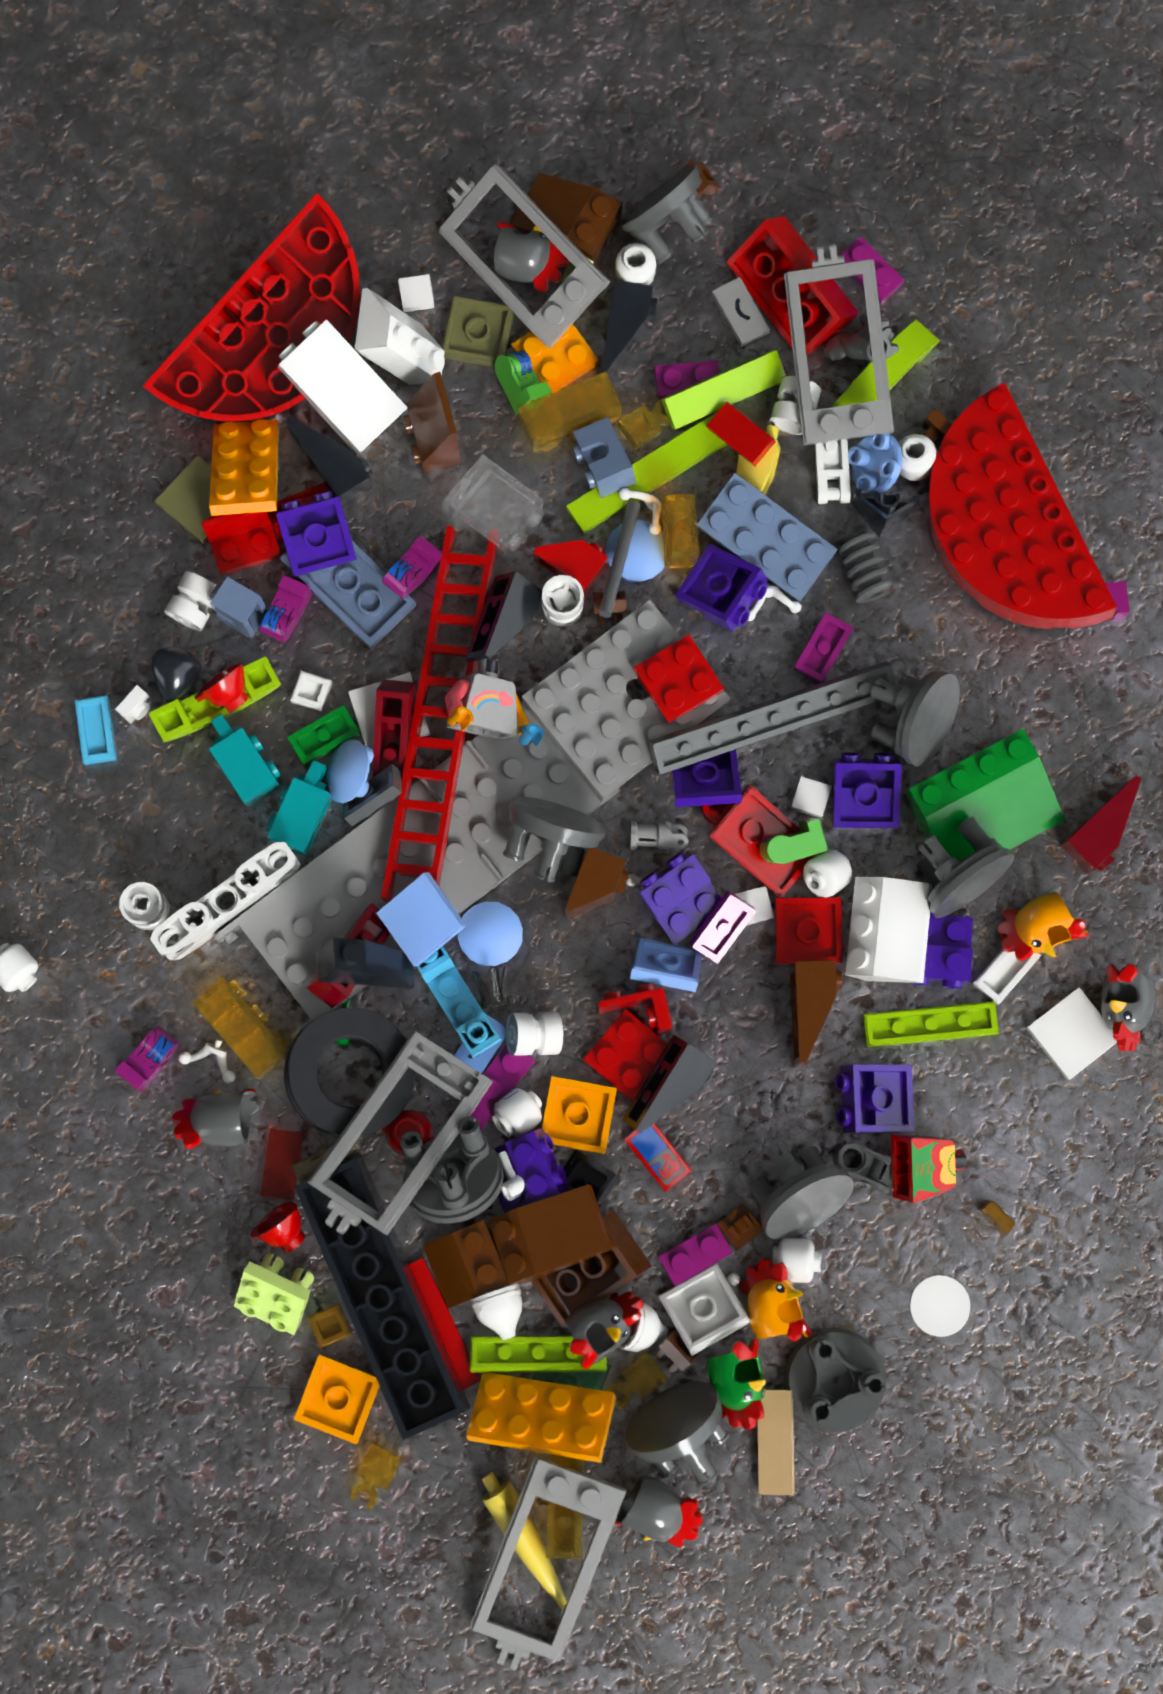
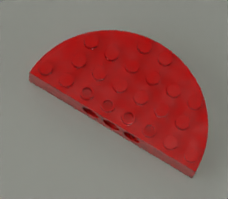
M318 193L315 194L143 384L144 388L174 408L201 418L218 421L238 422L272 416L291 408L305 399L278 368V365L282 362L279 355L292 343L298 347L306 339L302 333L315 321L321 325L326 319L350 343L357 323L360 304L359 273L353 248L340 220Z
M1004 382L977 398L960 414L944 436L937 451L928 492V520L938 556L949 575L963 591L965 590L976 599L983 608L1011 622L1042 629H1051L1052 627H1071L1073 629L1112 619L1117 606Z

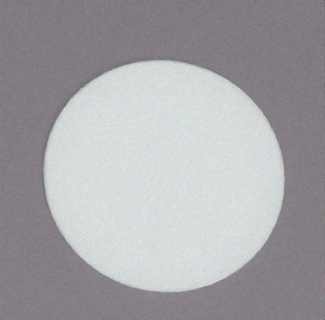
M943 1275L928 1277L920 1282L912 1293L910 1301L912 1317L918 1327L930 1335L938 1337L952 1335L966 1324L970 1315L971 1306L968 1293L958 1281L951 1277Z

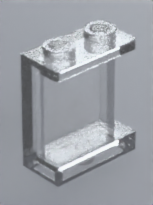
M482 455L443 500L442 513L451 520L458 516L499 548L498 554L504 557L509 550L515 552L525 538L523 534L529 527L534 529L544 516L542 512L544 499L485 455Z

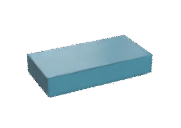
M104 695L75 700L83 764L89 765L117 760L109 697Z

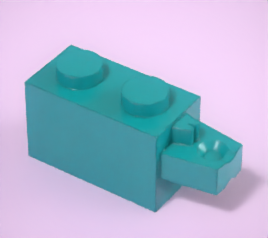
M222 714L211 720L220 736L213 740L215 745L210 747L209 750L247 808L281 787L276 780L281 774L271 759L264 762L258 753L264 748L254 733L247 736L239 725L231 729Z
M313 760L306 776L300 773L298 778L293 777L290 785L285 784L279 797V802L282 803L277 815L273 813L270 816L265 829L268 832L267 838L271 843L285 842L291 851L305 857L308 856L332 801L330 792L325 791L327 784L322 783L327 770L326 765Z

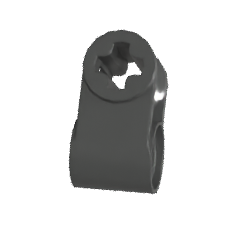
M855 1143L843 1144L837 1147L833 1154V1163L835 1165H838L841 1169L847 1171L851 1177L860 1180L862 1183L879 1191L889 1193L890 1188L888 1184L892 1177L890 1156L878 1151H872ZM848 1149L855 1151L858 1156L857 1164L853 1168H848L843 1163V1154Z

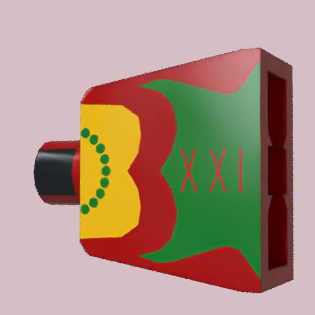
M890 1134L893 1198L915 1203L955 1187V1170L964 1169L967 1159L962 1150H955L953 1140L932 1136Z

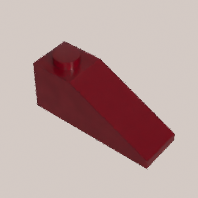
M383 679L376 690L372 777L393 764L401 771L402 780L414 713L415 682Z
M1138 775L1128 781L1061 845L1087 874L1096 868L1102 872L1115 860L1111 854L1119 847L1141 782V778Z
M371 903L343 938L362 939L383 945L390 932L377 915L380 909ZM317 971L306 989L328 1006L334 1008L350 995L356 985L319 982Z

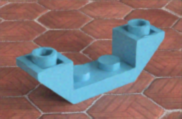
M443 946L419 966H416L473 1058L501 1041L500 1036L485 1012L481 1009Z

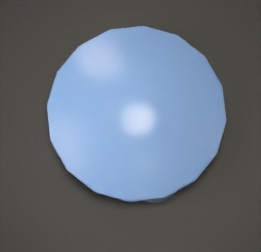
M890 434L866 436L848 452L852 477L856 488L862 489L861 493L874 495V491H878L880 494L886 492L895 483L900 474L902 465L901 447L896 438Z
M636 520L622 573V579L628 583L652 579L668 563L666 536L662 531L657 535L651 534L649 532L651 524L649 521ZM622 524L612 531L607 540L606 556L608 557L610 567Z
M351 739L343 742L335 750L329 760L326 771L327 791L330 792L331 798L334 801L346 803L355 797L363 798L367 794L369 789L367 781L369 764L374 756L371 747L364 746L360 741Z
M485 901L472 906L462 917L467 926L458 933L461 950L471 961L482 967L497 966L509 961L522 944L523 928L519 917L510 907L504 904Z

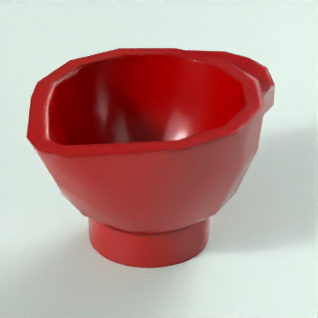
M242 663L233 664L212 678L195 696L196 701L200 702L206 699L216 706H224L228 713L245 703L249 696L244 691L245 676Z
M414 1109L402 1110L391 1123L382 1128L391 1149L404 1157L405 1153L400 1145V1140H403L402 1136L410 1131L418 1132L421 1135L423 1145L434 1139L432 1123L424 1113Z
M290 1201L279 1205L260 1221L251 1232L250 1237L254 1241L261 1240L274 1248L280 1247L284 1253L293 1251L306 1237L301 1230L302 1220L298 1206Z

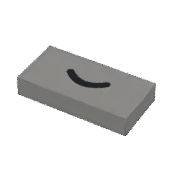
M740 277L712 291V297L741 348L769 334L770 329Z

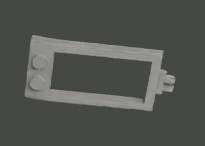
M498 164L492 166L478 183L474 180L467 183L461 176H458L455 182L463 190L460 193L451 185L447 189V192L455 199L451 203L455 210L439 228L438 232L517 317L548 348H552L600 292L609 285L610 280L570 241ZM495 183L576 267L536 314L457 230L459 225Z
M836 243L829 244L831 257L826 258L823 245L817 246L818 259L812 260L813 268L784 273L804 445L894 433L874 259L845 263L844 255H837ZM863 275L877 401L813 410L799 284Z
M414 1030L392 1064L307 1181L310 1185L331 1198L327 1206L331 1213L325 1223L332 1227L339 1216L343 1219L336 1231L343 1235L350 1224L356 1227L363 1219L385 1235H388L458 1135V1122L464 1117L471 1116L493 1081ZM409 1067L460 1100L461 1103L387 1209L381 1214L329 1178Z
M534 1456L469 1628L473 1631L497 1639L495 1648L500 1649L496 1663L503 1665L507 1654L511 1653L513 1657L509 1668L516 1670L521 1657L528 1659L530 1652L560 1662L626 1493L625 1488L549 1461L541 1456ZM535 1496L599 1519L551 1643L488 1620Z

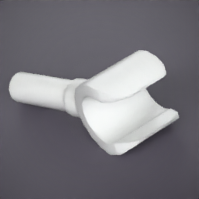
M503 1151L499 1153V1157L508 1181L502 1184L501 1190L508 1201H512L521 1195L524 1189V1181L519 1175L515 1174L507 1152Z

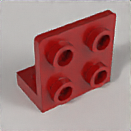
M268 512L210 515L207 518L208 520L201 522L211 544L221 576L269 562L282 556Z
M655 984L643 985L635 988V994L623 996L622 991L607 993L603 995V1001H599L597 1004L598 1012L602 1014L650 1003V1006H646L649 1028H656L657 1035L671 1032L672 1022L664 987L656 989Z

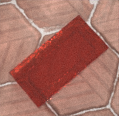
M270 1129L260 1196L295 1200L296 1190L294 1186L297 1185L298 1179L291 1165L301 1160L304 1133Z

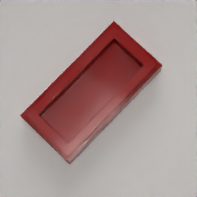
M728 402L722 406L706 425L709 431L754 467L776 443L770 435Z

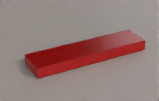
M423 1257L409 1264L463 1390L480 1382V1372H470V1352L449 1308L446 1306L442 1293L425 1258Z

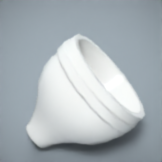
M518 1284L504 1287L470 1300L471 1307L478 1320L495 1331L502 1340L516 1336V1325L523 1305L520 1295L521 1290Z
M645 1302L643 1303V1307L640 1310L641 1318L630 1325L631 1332L629 1338L618 1348L632 1352H641V1350L652 1346L656 1341L664 1340L667 1337V1327L662 1324L657 1312Z

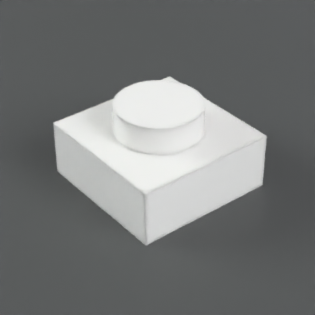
M136 685L115 710L131 724L135 719L140 720L146 715L150 709L149 703L152 699L144 690Z

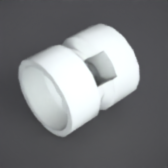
M786 376L782 379L777 395L780 401L774 404L769 422L772 426L778 427L783 432L802 435L796 376ZM810 381L814 410L822 390L820 386Z
M186 571L177 586L180 593L171 597L164 610L165 614L191 629L202 631L210 616L207 610L212 608L210 605L212 601L210 600V595L216 584L200 575Z
M568 575L552 577L542 589V610L545 618L551 624L559 627L573 625L580 619L584 606L582 586L575 578Z
M136 882L129 885L120 897L119 908L122 915L140 929L154 930L170 914V904L167 897L154 885L147 882Z
M527 1012L510 1013L506 1023V1043L510 1055H532L534 1050L538 1055L559 1054L563 1044V1025L559 1013L538 1012L535 1017Z

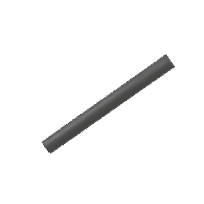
M629 501L627 504L601 601L599 615L605 618H609L612 615L640 509V504L636 501Z

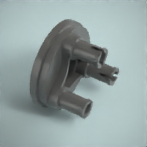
M695 164L679 171L654 189L631 209L619 224L624 232H629L638 243H642L652 250L656 257L657 265L667 260L673 254L672 249L668 247L657 232L658 227L669 220L677 221L693 244L703 238L702 235L706 236L709 233L705 225L713 219V216L710 215L697 197L698 192L696 189L703 180L699 176L700 170Z
M946 671L930 672L921 680L908 674H903L897 685L878 678L875 684L880 685V687L872 686L871 697L894 705L896 710L901 712L897 729L887 726L882 722H877L871 732V741L894 749L896 754H899L911 765L919 767L927 764L940 750L953 725L960 695L957 677Z
M514 797L509 805V811L511 812L509 826L512 829L503 855L513 860L523 861L530 835L533 834L541 840V847L543 848L537 870L534 873L535 877L543 881L547 877V882H554L557 870L566 875L578 876V870L585 850L597 847L599 842L604 839L607 828L598 820L575 809L537 798Z
M974 816L965 820L957 828L959 833L964 836L975 850L972 855L959 860L956 857L952 858L935 835L924 841L926 845L921 844L918 847V850L925 857L916 867L933 884L934 888L927 901L930 904L929 909L935 918L950 915L973 901L992 886L1008 870L1015 859L1014 854L1009 848H1004L994 837L990 838Z
M464 1117L458 1122V1135L410 1202L409 1206L422 1218L436 1223L465 1221L486 1210L499 1195L504 1180L503 1166L498 1153L488 1144L487 1138L481 1133L479 1121L475 1117ZM410 1131L402 1136L403 1140H400V1145L405 1153L404 1162L406 1166L403 1184L435 1138L423 1145L421 1135L418 1132Z
M784 1141L776 1142L781 1155L778 1154L773 1145L767 1149L766 1154L781 1174L779 1179L782 1185L775 1191L767 1176H760L754 1179L748 1186L762 1207L760 1212L762 1228L767 1236L772 1239L792 1238L817 1227L834 1215L846 1203L853 1192L854 1181L849 1173L838 1165L826 1164L815 1146L801 1152L798 1157L801 1163H797L787 1148V1144Z
M826 1328L813 1332L810 1337L803 1338L794 1347L786 1362L784 1386L785 1389L792 1390L793 1409L804 1421L821 1430L842 1432L859 1427L875 1414L886 1391V1374L880 1355L864 1337L846 1329Z
M699 1381L683 1383L663 1391L648 1401L630 1421L626 1430V1442L633 1454L640 1457L643 1461L653 1463L659 1476L662 1478L670 1477L678 1470L677 1467L679 1465L675 1459L680 1458L684 1464H688L700 1486L709 1485L703 1472H707L712 1482L717 1478L718 1472L705 1453L706 1447L704 1442L708 1439L711 1446H719L729 1437L728 1431L720 1421L722 1418L721 1398L711 1384Z

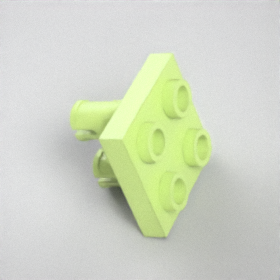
M271 1253L265 1254L260 1266L249 1261L243 1271L234 1307L240 1309L243 1314L249 1317H256L269 1323L278 1331H286L295 1335L300 1326L311 1292L308 1288L314 1281L313 1274L307 1271L301 1281L304 1269L296 1268L293 1276L288 1280L278 1275L284 1266L283 1260L277 1256L272 1264L271 1261L274 1254Z

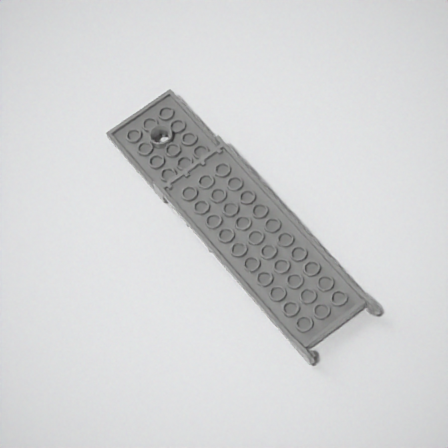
M650 599L522 696L520 704L531 724L540 726L544 731V736L538 746H535L531 740L528 745H521L519 743L521 735L518 733L516 736L503 740L478 735L473 740H468L465 746H463L439 886L458 914H461L543 851L541 840L531 834L523 861L513 860L503 855L512 829L509 826L511 821L509 818L511 813L509 805L512 798L530 797L542 799L590 815L619 792L620 786L653 762L648 741L704 723L730 703V697L723 691L667 725L650 696L645 700L632 699L626 691L627 684L633 679H638L633 671V667L682 639ZM451 756L433 770L449 772ZM419 779L411 786L409 799L443 803L447 782ZM398 797L225 926L215 936L218 943L226 941L227 944H230L238 938L236 932L242 929L301 1005L310 1019L307 1022L300 1019L292 1026L294 1032L290 1036L293 1040L308 1023L325 1013L336 1010L367 986L356 985L350 995L334 1008L328 1006L306 989L318 971L317 949L333 937L343 938L369 904L373 903L381 909L389 903L381 899ZM407 809L404 831L438 835L441 813ZM402 841L398 863L432 867L436 845ZM396 873L392 899L417 878L401 876L399 873ZM390 933L383 946L403 952Z

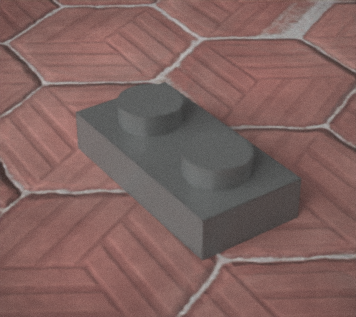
M393 764L368 780L369 789L363 798L355 797L353 800L343 803L344 820L353 826L362 819L370 817L374 811L386 803L394 801L402 793L401 771Z

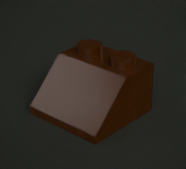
M588 848L565 907V917L573 919L614 901L616 893L623 894L630 871L625 870L627 860L595 848Z
M485 1220L423 1245L447 1308L508 1284L499 1253Z

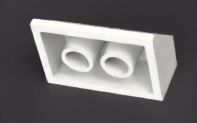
M362 289L355 351L409 385L426 383L437 372H441L442 376V369L445 364V351L425 327L370 289Z
M855 877L845 975L865 981L923 983L930 919V904L927 899L932 892L933 884L888 877Z

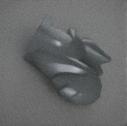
M861 315L859 317L862 328L854 334L840 332L832 336L824 346L825 357L831 360H840L847 356L854 360L863 359L873 362L867 316ZM881 316L885 357L888 359L899 351V347L895 343H890L889 340L894 336V333L888 327V319Z

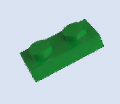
M342 705L287 738L304 767H306L313 760L317 761L336 750L343 742L353 740L360 736L361 733L345 706Z

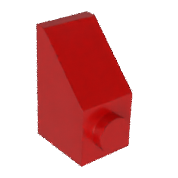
M575 540L537 546L533 551L534 561L555 576L568 575L575 578L582 586L585 597L608 567V557L605 556L607 554L606 551L594 542L588 544L584 540Z

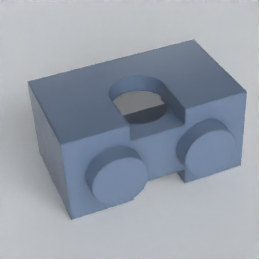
M608 417L573 432L576 445L571 446L575 459L578 464L584 462L587 470L583 471L587 484L590 489L596 487L601 498L636 483L633 467Z
M228 576L223 584L219 582L214 587L210 595V600H212L210 605L217 612L216 616L218 619L248 638L253 639L268 611L262 597Z

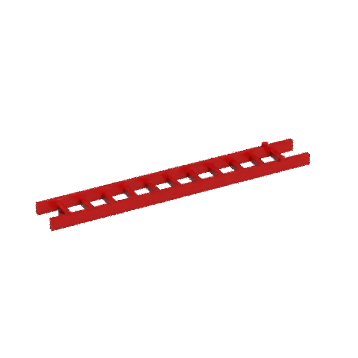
M446 526L442 549L443 555L440 560L401 780L402 793L398 797L381 899L384 902H390L392 899L396 873H399L401 876L418 878L423 873L429 872L437 885L440 886L466 732L456 730L454 740L420 737L424 716L449 718L447 708L426 706L429 686L452 688L460 678L432 676L434 655L466 657L469 647L436 644L440 624L473 627V638L490 592L491 582L494 578L493 571L499 542L497 530H490L486 556L452 553L456 531L453 526ZM450 564L484 566L481 586L447 583L450 576ZM445 593L479 596L475 617L443 614ZM467 661L465 676L476 673L478 661ZM418 747L452 750L449 772L415 768ZM413 778L446 781L443 803L410 800ZM407 809L441 813L438 835L404 831ZM401 842L436 845L432 867L398 863Z

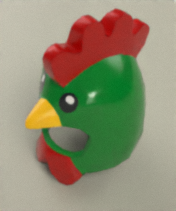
M754 1338L749 1341L748 1347L743 1342L737 1341L733 1344L731 1353L707 1359L709 1382L721 1398L722 1418H728L729 1424L733 1428L742 1426L745 1430L753 1429L756 1426V1420L763 1419L765 1415L761 1400L765 1396L764 1384L766 1381L763 1377L758 1352L759 1342Z

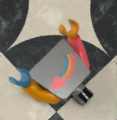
M479 660L478 673L460 678L445 695L444 701L449 714L447 728L497 740L507 739L516 736L518 733L521 735L519 743L525 746L528 745L530 740L535 746H538L544 736L542 728L536 724H531L525 715L516 694L514 683L497 678L499 662L496 660Z

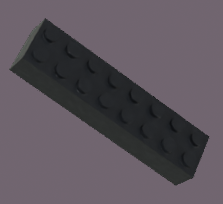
M355 1158L339 1165L329 1179L383 1214L385 1208L363 1158ZM307 1181L294 1186L402 1440L466 1412L471 1408L394 1229L392 1228L389 1234L385 1235L362 1219L356 1227L350 1224L342 1235L336 1231L343 1219L339 1216L332 1227L325 1223L331 1213V1210L327 1208L331 1198L310 1185Z

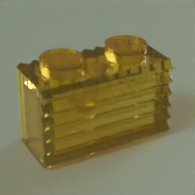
M693 494L663 496L661 509L665 568H692L697 563L699 556V547L697 546L698 528L696 527V496Z

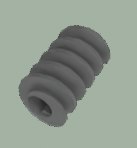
M874 531L850 534L836 542L838 545H842L839 549V554L842 557H846L843 561V566L850 569L847 577L849 580L854 581L851 589L853 592L859 593L855 597L856 603H866L885 596L888 593L886 588L893 583L891 579L882 580L881 578L889 569L887 567L878 568L877 566L885 558L883 555L874 556L873 554L881 547L878 543H869L876 536Z

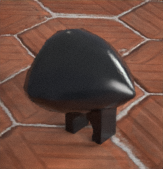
M176 647L159 649L152 656V671L155 681H149L148 687L160 690V693L168 703L180 699L197 685L202 675L201 664L193 654L184 649Z

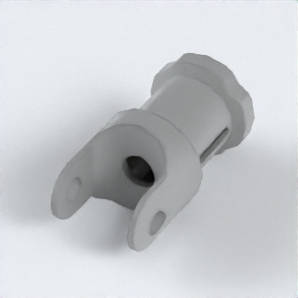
M631 820L630 850H635L636 847H657L660 851L682 849L688 844L687 828L682 824H671L667 821H659L658 824H638L636 820ZM681 829L683 832L677 833L676 831ZM682 839L683 843L679 844L677 841Z

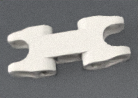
M285 842L271 844L240 865L234 875L198 901L188 903L154 929L150 940L160 954L166 955L169 960L182 959L217 934L218 929L296 874L301 868V863ZM282 857L288 858L283 867L280 869L274 868L275 861ZM253 878L258 880L255 886H252L250 882ZM225 894H233L235 897L234 905L229 909H221L219 907L220 898ZM199 917L203 920L201 925L197 921ZM168 929V930H167L165 933H163L162 936L160 937L161 933H162L164 930ZM174 934H178V942L171 947H167L169 938Z

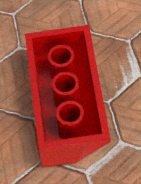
M781 216L765 219L726 263L735 275L741 278L748 292L792 348L784 273L813 268L812 260L817 259V257L787 218ZM833 279L799 284L807 356L826 344L832 336L842 332L860 314Z

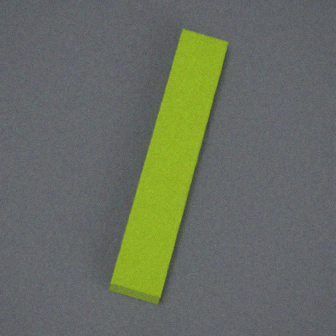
M717 412L632 464L636 483L626 488L630 491L650 494L727 446L726 443L706 427ZM595 487L566 505V510L584 535L626 509L629 501L637 502L640 499L630 498L622 500L619 497V491L601 498Z

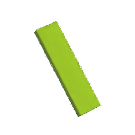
M771 350L666 396L661 400L671 428L678 429L720 410L726 402L732 405L781 383L786 374L778 351Z
M995 1001L862 1015L866 1048L999 1034Z
M471 1336L470 1372H606L607 1357L592 1364L588 1369L582 1368L580 1362L583 1355L572 1354L569 1345L574 1338L573 1336H514L506 1340H502L500 1336Z

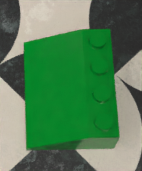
M1024 729L911 787L903 796L926 838L928 839L935 835L952 858L956 857L958 860L972 855L975 851L957 830L960 824L972 816L976 818V821L990 838L994 837L999 844L1009 849L1022 844L1065 820L1040 757Z

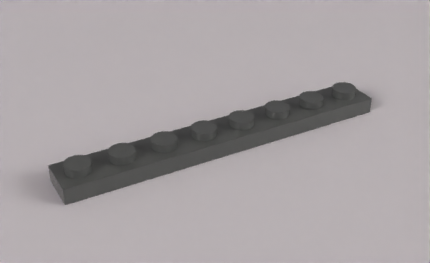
M885 661L650 740L648 742L655 772L661 775L879 701V699L871 697L872 686L880 687V685L875 684L878 678L895 684L892 664Z

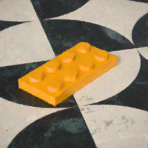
M261 419L251 422L214 424L209 498L211 516L277 511L278 420Z
M483 1372L466 1436L468 1441L601 1463L616 1397L614 1392Z

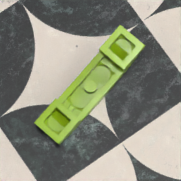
M917 320L912 322L890 342L897 344L899 351L886 359L889 391L916 363L918 364L939 343V339ZM873 362L860 373L832 407L877 401Z
M265 656L243 667L245 676L244 691L248 694L249 698L230 713H228L224 706H216L206 699L197 702L195 696L198 693L180 702L176 699L149 712L148 714L163 743L212 725L211 720L221 714L224 718H227L280 687L281 683L267 657Z

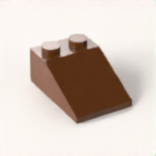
M539 173L527 194L588 259L594 261L593 264L595 265L622 219L623 202L594 187ZM520 208L510 223L524 235L529 234L535 227V224Z
M437 372L408 401L407 409L409 415L403 416L407 434L414 433L416 444L411 445L415 464L421 463L424 473L461 464L457 432L441 372Z
M836 960L795 962L789 969L794 1068L801 1067L807 1063L837 996V992L839 989H842V970L836 969Z
M591 1184L516 1208L489 1219L508 1285L530 1283L612 1250Z
M614 1210L602 1216L612 1250L532 1281L562 1328L566 1327L564 1320L574 1310L590 1301L600 1298L607 1299L652 1267Z

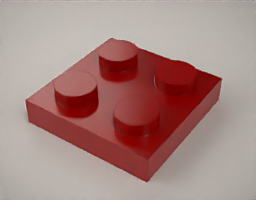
M690 634L633 667L634 673L667 725L724 691V687Z
M841 897L775 898L776 965H793L799 961L836 960V964H843Z
M625 1009L585 1056L583 1061L633 1102L667 1043Z

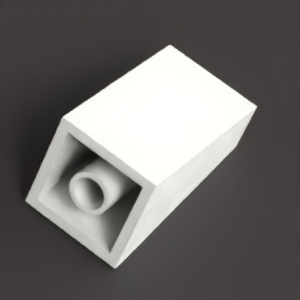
M327 319L321 325L315 321L302 333L306 339L298 347L292 343L279 355L282 362L278 365V368L347 446L358 455L408 407Z

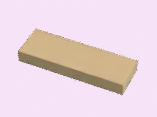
M765 1389V1396L761 1400L765 1415L763 1419L758 1420L759 1495H794L792 1390Z

